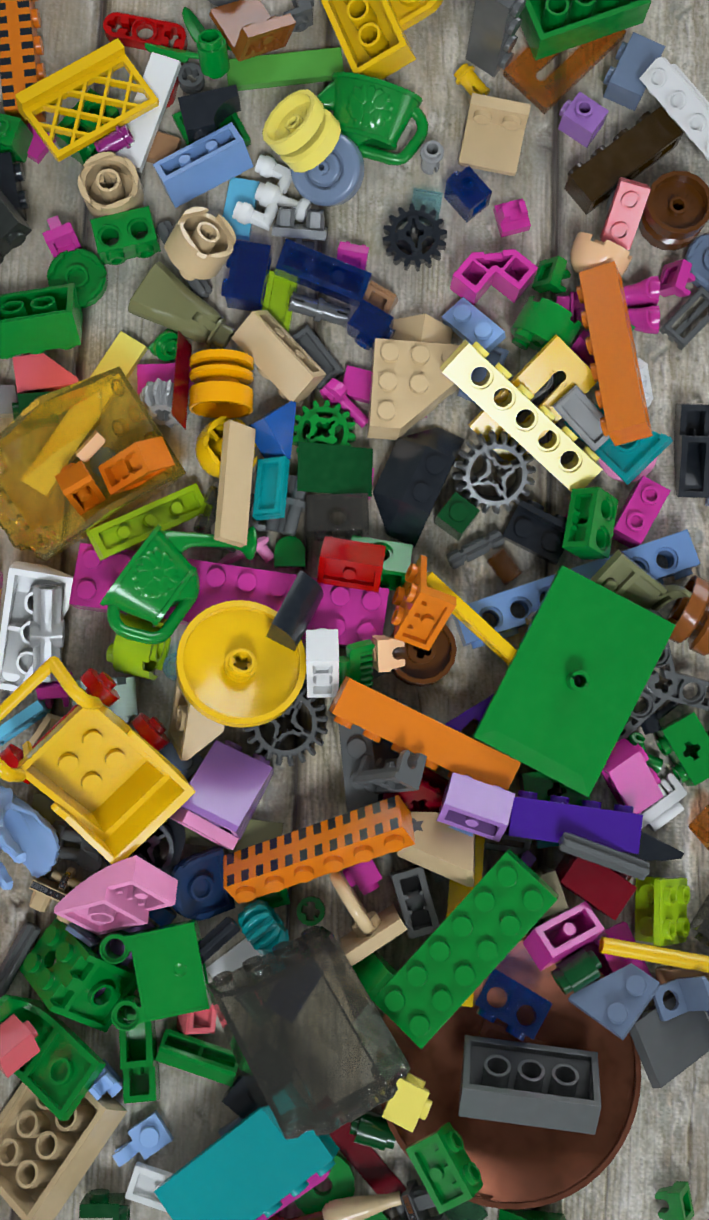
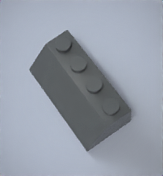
M475 0L466 60L492 77H495L501 68L505 70L514 56V53L511 51L518 39L515 33L522 22L519 16L525 7L526 0Z
M338 723L348 813L384 800L382 794H374L352 782L353 777L357 776L362 758L365 755L372 756L369 764V769L372 770L375 769L378 758H398L400 753L392 750L391 746L393 743L384 738H381L378 743L363 736V728L353 724L351 729Z
M465 1035L458 1116L595 1135L601 1111L598 1052Z

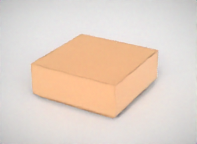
M95 431L75 452L76 456L84 463L88 462L103 446L105 438Z

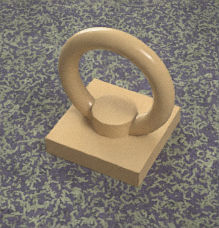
M342 871L329 873V878L335 890L355 920L351 926L353 930L340 938L344 954L351 966L408 930L393 904L378 914L376 911L368 913Z

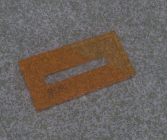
M622 30L582 44L544 81L537 80V73L559 53L535 61L530 47H527L504 69L503 76L545 114L624 39L627 31Z

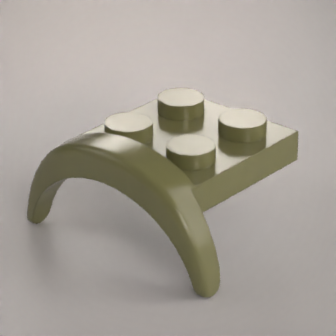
M619 549L590 579L643 608L658 611L675 599L682 597L690 598L692 596V593L682 586H663Z

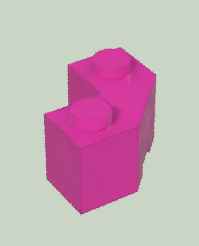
M515 249L489 254L473 252L453 274L450 289L459 297H464L472 305H475L492 285L515 303L533 282L538 267Z

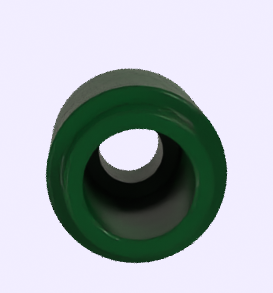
M581 947L557 963L556 969L551 971V975L565 995L571 991L575 994L601 976L598 969L602 967V964L592 950L586 952Z
M361 1109L359 1115L353 1114L349 1134L354 1135V1143L382 1151L385 1148L393 1150L396 1139L382 1114L366 1109Z

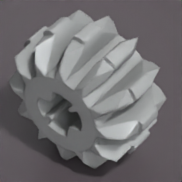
M157 378L155 382L148 381L146 386L142 388L138 401L140 403L139 408L141 416L148 418V423H158L159 427L167 425L170 428H173L174 424L181 425L171 415L174 386L171 379L166 382ZM188 393L187 418H188V414H190V410H189V393Z

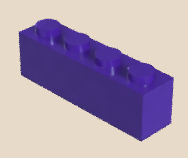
M518 790V797H514L508 827L505 830V834L508 836L559 843V838L565 832L620 852L639 854L643 815L633 813V806L614 804V810L601 809L602 802L582 799V806L569 804V797L550 795V801L538 800V793Z

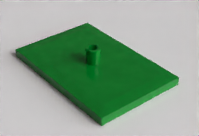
M561 565L472 737L589 797L676 625ZM577 675L581 679V683L579 686H576L574 684V679H572Z

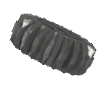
M489 431L488 441H485L484 436L479 433L477 434L479 444L475 445L471 440H468L466 444L471 450L468 453L462 449L458 451V454L465 459L464 461L456 460L453 463L455 467L462 469V471L454 472L452 477L455 480H463L455 485V489L457 491L465 490L461 496L467 501L472 498L470 503L475 507H478L481 503L482 513L486 514L489 511L490 505H492L494 514L500 513V505H503L505 510L509 512L512 510L509 502L513 500L519 505L521 499L518 495L522 493L525 496H529L530 491L524 486L525 484L534 485L535 480L528 477L527 474L535 473L536 467L526 464L532 462L534 457L531 454L523 455L527 450L521 445L516 447L518 442L513 437L507 442L508 434L504 431L500 433L498 440H496L495 432ZM490 449L507 450L513 454L515 459L511 461L507 459L496 461ZM482 454V468L475 472L474 476L470 477L474 461ZM490 462L499 470L497 472L498 483L491 476L486 478L487 475L491 474ZM518 468L517 477L513 485L507 490L506 479L515 472L514 469ZM478 484L481 486L490 484L493 485L498 495H483L475 491L473 487Z
M303 686L293 704L282 715L277 717L279 719L284 717L285 719V716H290L294 710L291 722L301 732L293 729L289 731L287 729V733L282 732L278 739L282 726L274 719L271 722L275 726V733L270 744L263 737L261 725L244 727L245 732L254 731L255 736L247 739L248 744L258 741L260 745L255 748L254 753L260 754L264 749L268 752L264 756L265 760L270 761L273 754L277 755V766H281L283 757H287L289 766H294L293 756L298 755L301 763L306 762L303 752L307 750L312 756H315L316 751L311 747L313 742L319 746L324 744V741L316 738L317 734L328 733V729L319 727V722H327L328 716L318 717L317 712L325 709L324 704L314 707L312 703L318 698L307 699L305 697L307 687ZM302 704L308 708L312 717L311 732L301 727L297 722V716ZM289 735H297L306 740L295 749L278 750L280 744Z

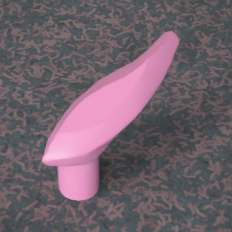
M263 536L257 538L256 551L267 563L274 558V553L266 544L269 542V537ZM235 549L224 556L218 563L228 565L246 557L243 552Z

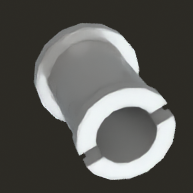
M434 140L424 143L420 150L422 158L421 169L425 174L432 175L434 170L438 172L439 162L444 156L443 146Z

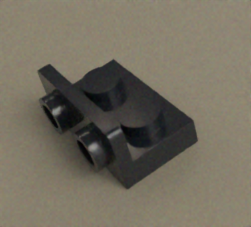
M521 500L502 535L504 540L556 565L564 551L562 545L567 518L559 514L552 516L544 512V507L537 502Z

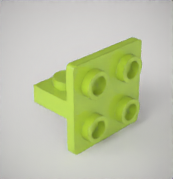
M646 876L644 880L636 878L635 940L651 942L654 946L658 947L686 942L690 932L687 904L691 896L690 888L687 885V878Z

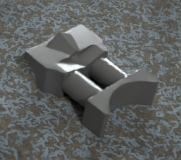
M56 820L52 824L57 830L58 844L60 845L56 864L61 859L76 861L84 870L100 871L103 856L76 830L67 828V822ZM65 841L80 843L81 846L80 849L64 846Z

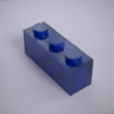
M288 239L285 240L274 274L355 307H358L362 302L372 275L370 272Z

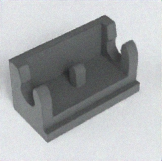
M403 750L398 758H378L375 769L370 770L369 764L372 756L365 755L360 762L357 776H354L352 781L374 794L419 790L427 756L422 753L410 756L409 750Z

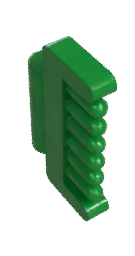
M370 639L348 644L346 646V655L339 657V688L345 676L372 689L373 682L371 680L373 675L371 674L373 669L371 667L373 662L371 661L373 656L371 654L375 644Z

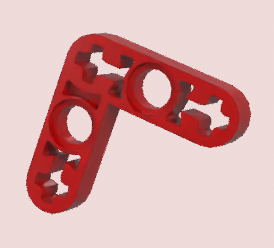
M120 12L108 14L103 21L105 35L110 42L118 38L123 46L146 50L144 43L171 48L169 40H172L173 36H178L179 39L174 41L173 48L187 50L186 32L179 24ZM117 25L122 26V28H119L117 32H113L112 29H116ZM142 29H151L153 31V35L149 39L138 37V33ZM178 77L166 108L170 107L175 101L179 85Z

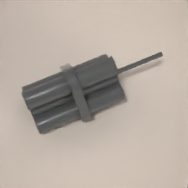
M297 474L296 476L289 475L285 518L268 519L266 530L278 532L285 536H296L301 512H305L306 502H304L306 492L297 491Z

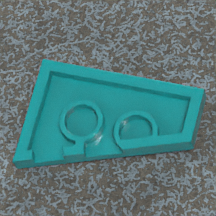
M595 405L597 409L604 415L603 408L599 409V407ZM565 421L564 424H565L583 443H585V442L581 439V437H580V436L570 427V425ZM652 431L653 436L615 446L611 438H609L594 453L628 485L673 442V439L665 434Z

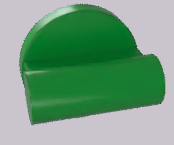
M167 328L147 349L162 361L174 360L176 358L178 335L173 330Z

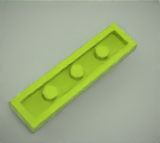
M194 483L97 526L86 533L100 561L145 541L158 524L162 527V531H167L208 512L209 508L197 483Z

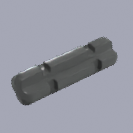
M495 529L487 533L485 538L481 536L461 546V550L455 549L448 553L446 558L452 569H456L464 565L465 561L470 562L488 553L490 548L496 549L502 546L505 541L501 532Z

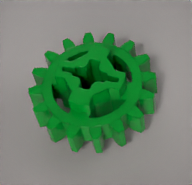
M329 400L325 401L324 407H319L318 402L313 401V409L309 410L304 405L302 407L304 415L295 414V422L298 425H294L293 434L297 436L293 437L292 445H298L299 441L351 446L348 442L356 441V434L351 433L355 429V422H347L350 418V413L347 411L341 414V405L339 403L334 408H330ZM319 416H330V418H322ZM306 424H308L310 433L303 439V430ZM343 428L344 435L339 444L336 434ZM318 430L328 431L329 437L325 438L323 435L318 437Z

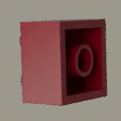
M568 853L564 855L555 869L562 886L615 921L637 889V887L629 882L632 878L631 876Z

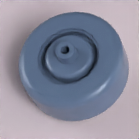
M340 133L336 146L322 163L303 173L294 172L291 169L292 181L299 194L303 198L310 200V203L327 207L342 205L354 197L361 187L365 171L363 156L358 146L349 137Z

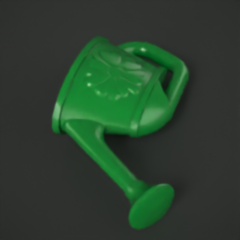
M334 72L332 74L333 82L317 95V98L323 103L325 109L333 111V116L340 123V133L349 137L358 146L363 158L394 166L407 163L418 151L428 135L429 124L426 115L419 108L423 102L422 98L408 89L378 78L350 72ZM413 118L417 125V131L406 147L397 154L384 151L396 150L397 142L409 121Z
M158 524L100 602V605L108 606L107 620L111 629L117 635L132 641L145 644L165 642L172 636L196 602L200 590L197 568L192 566L182 553L191 547H227L243 552L248 560H252L257 548V532L254 526L248 528L247 545L237 547L214 540V534L162 531V527ZM177 605L163 626L156 632L127 626L120 618V611L152 622L153 625L157 626L168 609Z

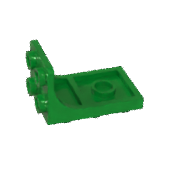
M3 995L0 998V1024L12 1014H15L22 1023L28 1020L39 1035L35 1040L40 1052L14 1074L60 1121H68L106 1066V1063L54 1012L49 1011L41 1000Z

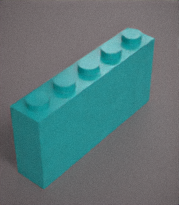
M290 1082L167 1178L154 1193L172 1220H256L262 1214L268 1218L283 1205L281 1200L289 1193L293 1197L300 1194L309 1185L307 1179L316 1172L319 1177L327 1173L336 1164L333 1159L338 1153L339 1148L293 1082Z

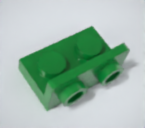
M447 1122L437 1131L416 1141L405 1149L439 1214L473 1198L483 1186L478 1167L475 1163L471 1162L464 1149L460 1134L453 1129L450 1122Z

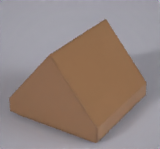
M371 280L360 307L385 321L397 304L398 297Z

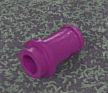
M117 125L115 131L95 141L94 146L97 152L116 153L124 147L131 148V143L135 142L126 125L122 127Z

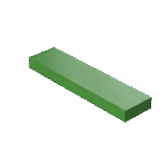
M341 47L262 55L243 61H238L237 58L229 59L230 69L227 72L228 86L236 85L238 91L333 81L332 74L334 72H344Z

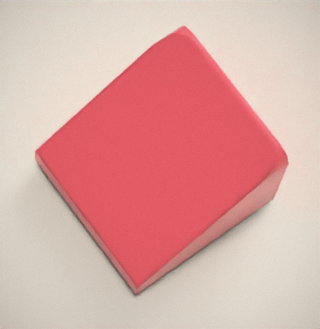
M212 999L213 1003L210 1009L178 1015L177 1030L184 1034H214L218 1000Z

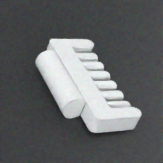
M672 773L667 774L666 779H661V784L668 794L658 784L664 797L645 809L643 813H639L643 815L642 828L648 825L653 832H656L684 811V807L679 801L687 795V791Z

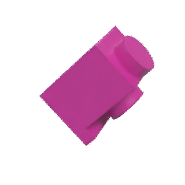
M373 859L369 862H362L347 867L342 871L351 888L357 885L363 896L380 887L378 881L383 879Z

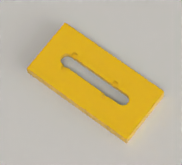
M557 335L510 381L516 388L522 384L535 395L554 373L563 371L565 379L538 406L540 408L544 404L556 416L552 421L555 424L562 417L552 407L554 403L574 385H577L586 394L597 383L593 379L591 369ZM503 388L494 397V401L497 403L506 401L509 396V390ZM484 410L468 424L476 434L481 433L485 441H488L489 431L495 432L496 440H498L502 431L506 432ZM531 414L522 423L527 422ZM549 430L543 431V432L539 435L538 441H539ZM508 434V440H507V442H508V441L510 440V438L512 437L510 434ZM493 449L503 460L511 461L515 459L513 454L507 450Z

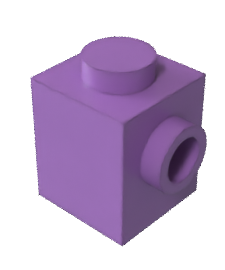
M579 91L573 101L568 99L561 108L559 116L562 118L558 129L587 148L603 127L609 110Z

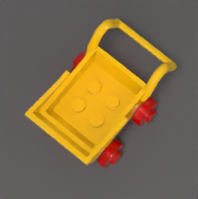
M51 656L0 704V721L51 673H53L65 692L77 704L33 746L29 741H26L22 745L23 750H21L17 746L9 744L0 753V778L7 782L23 781L26 784L32 783L54 801L50 807L57 815L76 830L110 864H114L128 858L196 791L188 783L181 771L158 752L167 746L170 741L164 733L167 729L156 717L153 716L150 719L145 714L140 713L131 722L138 732L136 733L124 720L107 708L111 707L120 698L114 689L116 683L104 671L99 674L93 668H89L80 676L81 681L87 687L84 690L77 684L61 660L56 656Z

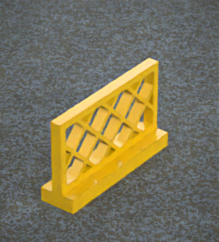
M118 38L15 94L19 113L25 121H29L57 162L64 160L115 131L117 125L122 127L159 106L158 98L126 56L125 47ZM125 67L130 74L129 81L112 79L113 72ZM93 83L105 85L103 96L87 93L88 86ZM110 86L126 90L124 101L108 97ZM131 91L143 93L148 100L141 104L129 102ZM68 97L80 99L78 110L61 107L63 100ZM85 100L101 104L99 115L82 112ZM106 105L122 108L121 115L115 119L105 117ZM43 111L54 113L52 125L38 122L35 116ZM59 115L76 118L74 128L69 129L57 126ZM80 120L96 122V129L90 133L78 131ZM55 133L71 137L70 144L59 150L53 142Z

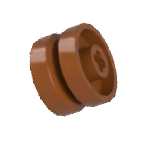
M694 575L684 586V588L692 593V596L690 598L682 597L676 599L667 618L669 622L676 625L669 639L679 644L688 638L689 649L705 656L709 654V581Z

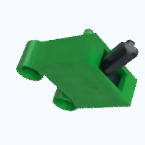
M230 916L226 917L202 939L197 920H187L130 933L118 930L107 935L100 944L102 959L110 964H118L123 962L132 953L139 997L127 995L114 1006L111 1012L113 1025L121 1031H130L140 1023L210 1009L213 1002L205 962L239 933L240 928L236 921ZM111 939H119L123 942L125 950L122 955H116L111 951ZM124 1005L132 1006L136 1011V1019H125L121 1014V1007Z

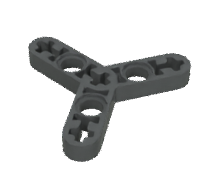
M645 608L650 612L662 617V615L659 612L649 608ZM669 640L655 668H659L660 675L668 679V682L663 684L664 689L662 690L655 686V683L659 682V675L657 671L653 670L640 695L646 699V707L641 712L632 711L630 716L633 719L631 721L628 719L617 741L623 738L626 739L666 700L709 711V698L706 697V692L709 693V680L676 672ZM688 683H695L698 688L697 694L693 698L686 699L683 696V688Z

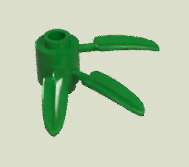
M186 7L182 11L183 20L190 36L196 42L198 53L144 43L148 52L161 54L179 60L182 63H186L189 58L199 59L201 72L212 79L223 77L230 69L228 50H232L221 32L216 29L205 30L194 13Z

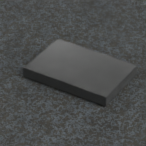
M673 993L663 998V1004L668 1010H672L676 1005V998ZM653 1005L640 1015L629 1031L652 1088H662L709 1052V1021L704 1011H688L670 1020L661 1021L656 1006Z

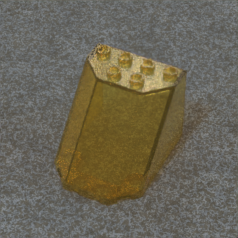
M120 366L37 397L0 433V526L6 532L13 547L21 551L31 550L35 552L36 558L47 561L87 537V531L120 517L171 486L186 474V471ZM97 431L105 438V443L84 465L107 500L80 516L63 494L55 476L66 465L81 461L75 452ZM162 436L175 465L138 488L110 495L98 466L135 442Z

